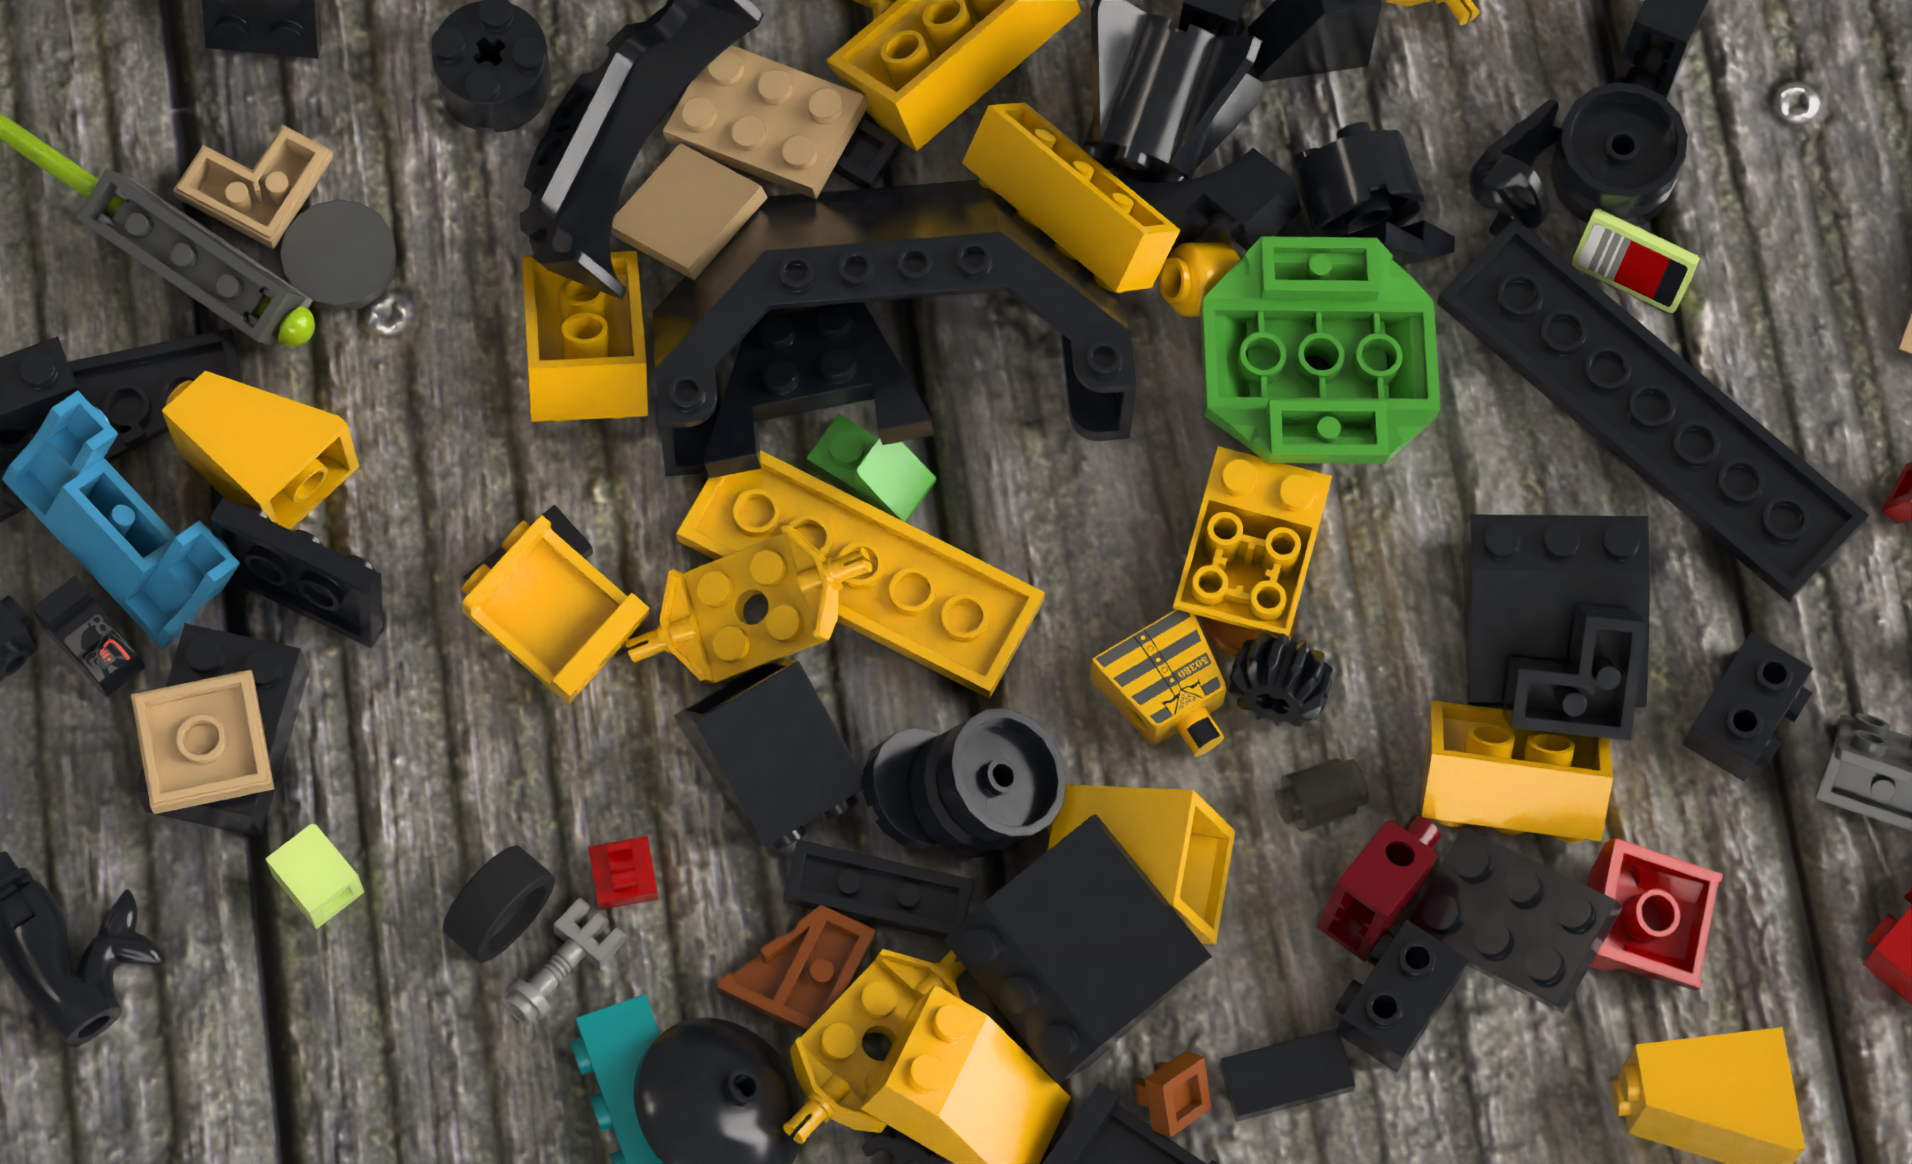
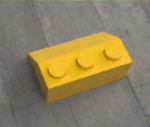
M1431 700L1421 785L1422 817L1433 819L1438 824L1448 827L1472 824L1493 827L1496 831L1508 835L1532 832L1552 835L1556 839L1568 843H1579L1584 840L1601 842L1613 782L1610 738L1511 728L1502 715V709Z

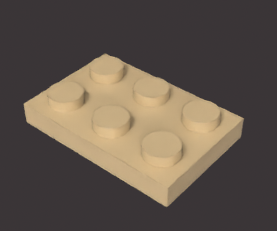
M731 45L704 68L689 84L663 129V133L668 143L676 146L682 143L712 160L817 199L867 110L868 104L865 95Z

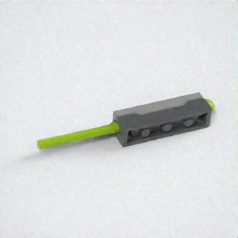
M0 113V140L87 199L76 219L257 342L283 349L284 346L299 347L310 340L315 330V320L313 314L308 309L313 301L311 298L135 179L106 169L99 180Z

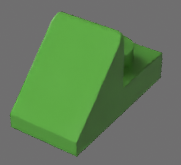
M839 413L806 458V467L854 497L906 523L936 482V477L903 442L882 445L880 437L878 438Z

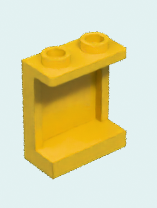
M541 515L532 525L523 520L514 528L501 545L507 553L492 569L483 564L470 576L461 588V591L467 595L462 601V613L569 706L626 643V640L645 622L650 608L633 593L629 596L624 594L550 528L551 522Z

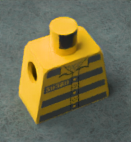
M1176 609L1092 658L1090 679L1093 684L1150 744H1160L1179 732L1193 755L1198 757L1209 752L1223 741L1224 735L1210 716V713L1224 704L1227 688L1195 614Z

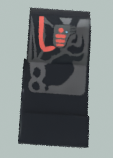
M76 575L32 608L42 628L104 696L109 697L145 669V665L138 654L115 628V624L92 598L90 592Z

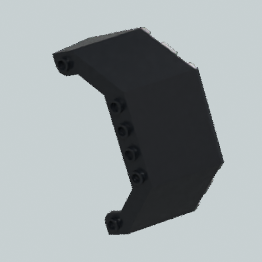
M979 180L820 192L817 199L804 194L767 196L768 198L702 273L695 280L685 276L653 310L655 377L665 476L691 475L707 471L704 465V455L719 412L715 369L769 310L1007 291L1060 332L1069 420L1074 430L1082 437L1092 441L1130 439L1137 385L1131 333L1119 294L1108 291L1098 285L1094 280V274L1078 260L1071 259L1056 248V242L1040 228L1024 220L1017 213V209L999 194L989 188H983Z

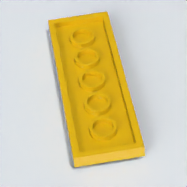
M760 450L761 469L708 478L676 533L677 542L713 560H717L783 534L781 526L787 525L799 532L826 559H836L863 547L870 557L868 562L872 563V571L842 582L844 589L838 590L837 622L990 699L1045 599L1044 591Z

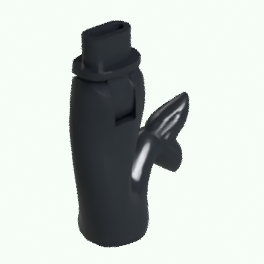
M0 852V958L23 995L62 1042L69 1047L83 1045L109 1028L118 1020L122 1013L113 981L114 970L119 963L161 965L163 962L161 953L151 940L136 932L137 905L133 894L129 889H126L104 917L98 935L86 947L79 962L77 972L72 975L69 968L67 928L59 905L40 882L33 880L27 868L18 869L8 852Z

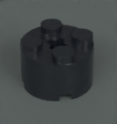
M509 0L477 1L454 11L432 37V61L439 95L445 109L460 124L475 130L477 126L494 128L495 132H507L525 125L541 111L547 99L550 85V65L544 33L537 21L527 11L510 3Z
M1368 122L1353 123L1341 128L1336 133V141L1321 148L1304 150L1291 159L1294 177L1315 237H1342L1350 232L1384 222L1400 227L1419 213L1421 209L1418 201L1424 202V195L1407 146L1398 130L1371 131Z

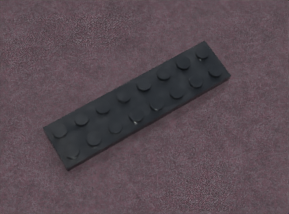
M1516 218L1439 294L1437 304L1787 602L1790 603L1865 524L1869 517L1864 510Z

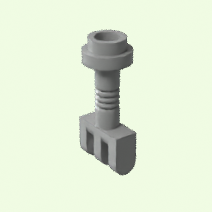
M582 898L577 899L554 924L553 933L565 942L556 951L555 955L528 982L515 978L506 988L508 995L503 999V1004L523 1024L530 1025L535 1019L542 1021L551 1011L550 1005L545 998L583 957L600 970L618 951L627 938V935L617 927L600 944L596 939L609 923V920L600 913L594 915L583 928L579 927L577 924L586 916L591 907Z

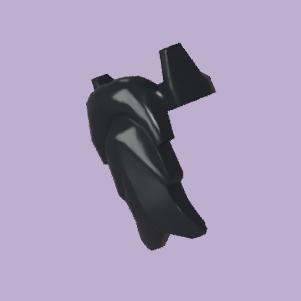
M1554 99L1546 101L1523 121L1515 124L1503 137L1489 146L1469 172L1468 182L1474 200L1484 207L1497 208L1499 210L1498 215L1489 228V232L1494 236H1497L1514 218L1527 228L1534 229L1540 226L1548 217L1549 200L1546 189L1537 173L1530 166L1545 148L1559 140L1561 128L1553 125L1559 109V103ZM1519 185L1528 189L1533 195L1536 205H1532L1520 198L1512 189L1513 186Z

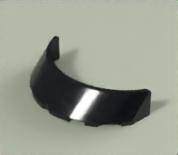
M667 0L666 5L645 22L625 25L606 44L609 47V54L605 62L594 72L579 76L551 118L548 131L540 140L533 155L524 183V187L532 193L529 207L520 213V228L529 237L532 251L534 252L532 257L548 271L621 300L623 299L627 288L620 283L613 269L610 254V236L614 212L625 180L646 140L677 97L717 56L760 24L764 13L749 0Z

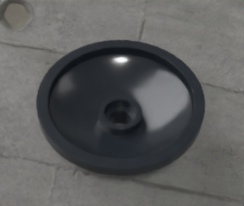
M695 1018L673 1025L657 1037L644 1052L634 1079L635 1111L645 1139L663 1164H792L795 1161L802 1144L795 1142L793 1138L803 1127L805 1120L790 1136L785 1132L783 1125L804 1105L801 1092L794 1075L784 1059L758 1034L744 1026L724 1019ZM734 1084L742 1091L744 1096L736 1091Z

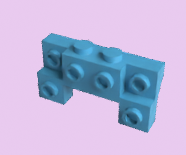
M76 391L51 408L36 435L9 465L2 480L155 644L163 650L181 637L185 623L192 624L204 605L223 591L240 565V562L231 554L227 544L221 538L214 536L200 520L178 536L104 458L118 433L110 425L105 414L97 407L92 406L79 391Z

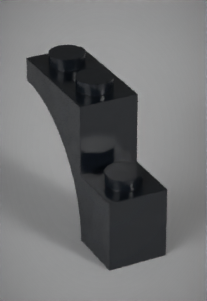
M1254 148L1238 160L1216 172L1186 181L1167 183L1144 182L1112 173L1180 229L1166 259L1169 258L1171 252L1182 243L1193 242L1208 227H1211L1213 232L1226 244L1232 245L1236 242L1248 251L1261 236H1274L1302 210L1294 179Z

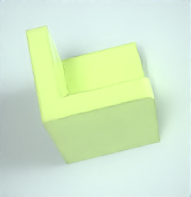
M315 824L308 825L265 858L272 876L316 929L364 893L357 873Z

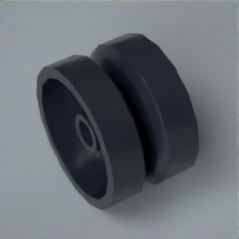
M1615 82L1591 89L1572 105L1563 121L1559 140L1556 143L1552 159L1551 179L1558 199L1574 217L1586 223L1589 222L1595 209H1601L1634 226L1646 224L1663 211L1675 189L1678 175L1686 159L1688 135L1680 113L1663 95L1643 85Z
M1009 708L986 709L924 744L913 761L909 789L914 812L926 833L949 852L966 858L990 857L1052 824L1063 806L1067 779L1062 755L1050 734L1030 716Z

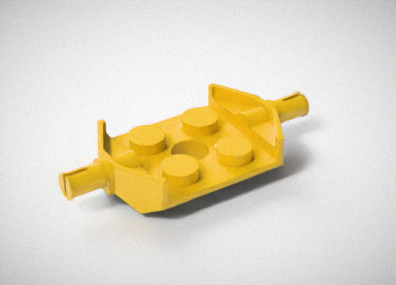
M784 525L781 526L783 533L781 535L684 573L672 569L668 571L659 619L660 624L657 625V629L627 639L626 647L632 649L628 650V654L634 663H638L640 660L666 651L675 655L701 682L712 686L829 641L838 620V590L844 589L843 581L872 571V563L868 562L870 557L867 551L861 547L859 550L839 558L826 559L799 532ZM764 594L768 600V612L762 621L749 625L744 618L745 604L754 595Z
M882 949L872 964L801 1038L798 1037L790 1048L795 1075L807 1096L802 1108L783 1125L785 1132L790 1136L804 1120H807L794 1136L793 1140L795 1142L803 1144L806 1138L822 1121L827 1123L830 1119L853 1130L881 1133L888 1126L861 1109L884 1061L870 1058L865 1053L862 1046V1038L870 1033H879L886 1036L893 1044L910 1008L935 984L961 999L956 986V979L967 968L960 960L955 962L958 957L952 950L939 963H932Z

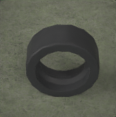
M519 845L508 847L491 858L463 887L444 918L442 930L479 963L492 960L505 951L534 921L553 891L555 877Z

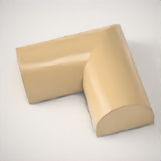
M282 125L253 170L203 145L173 189V193L181 202L274 250L332 162L333 153L331 149Z

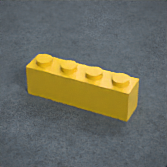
M1026 102L988 105L962 161L963 165L980 178V185L983 188L991 189L1017 209V213L1025 221L1040 228L1056 242V248L1071 259L1078 260L1094 274L1095 282L1102 288L1114 293L1152 288L1180 229Z

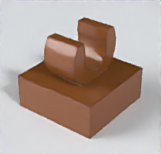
M1188 1050L1168 1063H1156L1154 1065L1155 1072L1145 1079L1141 1077L1133 1079L1135 1100L1139 1105L1149 1108L1152 1130L1169 1138L1212 1109L1205 1059Z

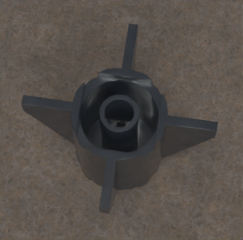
M1094 0L1090 10L1093 118L1082 149L1106 169L1113 167L1121 171L1120 176L1129 179L1155 183L1192 179L1196 168L1257 106L1265 84L1247 74V72L1255 62L1262 41L1251 36H1216L1189 24L1188 30L1185 32L1169 27L1172 18L1148 14L1126 0Z

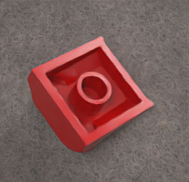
M1617 838L1605 842L1595 863L1591 867L1587 886L1617 900L1623 909L1590 966L1601 971L1621 969L1692 990L1701 989L1703 980L1700 979L1704 955L1718 884L1722 882L1723 874Z

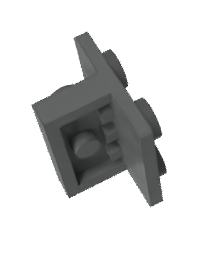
M1857 713L1855 718L1840 715L1836 727V739L1816 790V799L1912 831V737L1889 730L1890 725L1887 722L1869 714Z

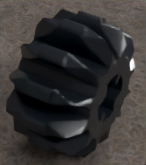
M1260 633L1256 639L1245 640L1242 648L1237 652L1229 677L1231 681L1229 692L1235 698H1238L1237 706L1241 709L1255 712L1257 720L1267 718L1272 720L1276 726H1280L1282 722H1288L1293 726L1302 727L1305 720H1317L1320 711L1324 709L1332 685L1331 676L1333 668L1324 662L1325 654L1323 652L1306 647V640L1296 642L1290 640L1285 633H1282L1279 638H1274L1267 633Z

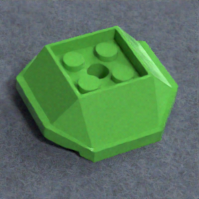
M1261 236L1244 254V257L1208 292L1200 305L1204 417L1268 463L1386 464L1437 418L1441 410L1434 301L1413 277L1392 260L1393 255L1378 238ZM1309 356L1321 357L1328 362L1331 368L1328 370L1314 369L1306 362L1305 358Z

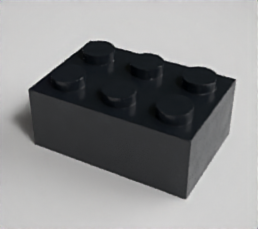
M188 623L184 624L166 687L251 670L255 680L274 789L158 813L156 815L262 838L309 674L301 648ZM142 765L135 792L145 812L153 814L150 807L144 767Z

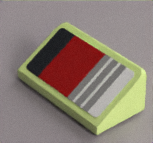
M1595 209L1573 256L1572 266L1667 313H1673L1676 311L1692 280L1700 258L1698 255L1601 209Z

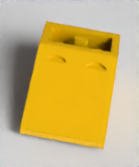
M1218 446L1173 609L1278 637L1285 633L1289 638L1332 476L1285 463H1268L1261 457Z

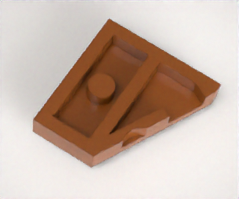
M820 905L798 921L796 928L787 935L778 936L760 949V955L733 975L729 972L721 978L717 985V993L805 1034L851 986L876 937V930Z

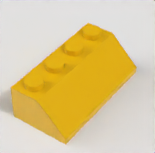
M897 0L826 61L829 68L847 89L865 95L868 104L866 111L881 129L900 139L901 142L915 151H918L1082 11L1077 0Z

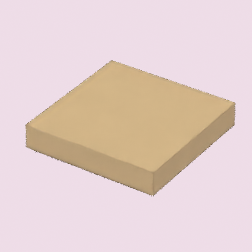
M679 143L613 217L611 232L614 237L695 280L768 197L761 185Z
M251 670L131 694L150 807L153 814L274 789L255 680Z

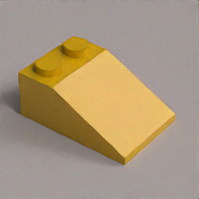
M637 251L610 252L614 272L620 283L627 288L622 300L548 271L532 256H522L531 422H562L602 418L621 419L625 417L648 416L647 362Z
M935 984L910 1008L861 1109L954 1164H1040L1071 1096L988 1015Z

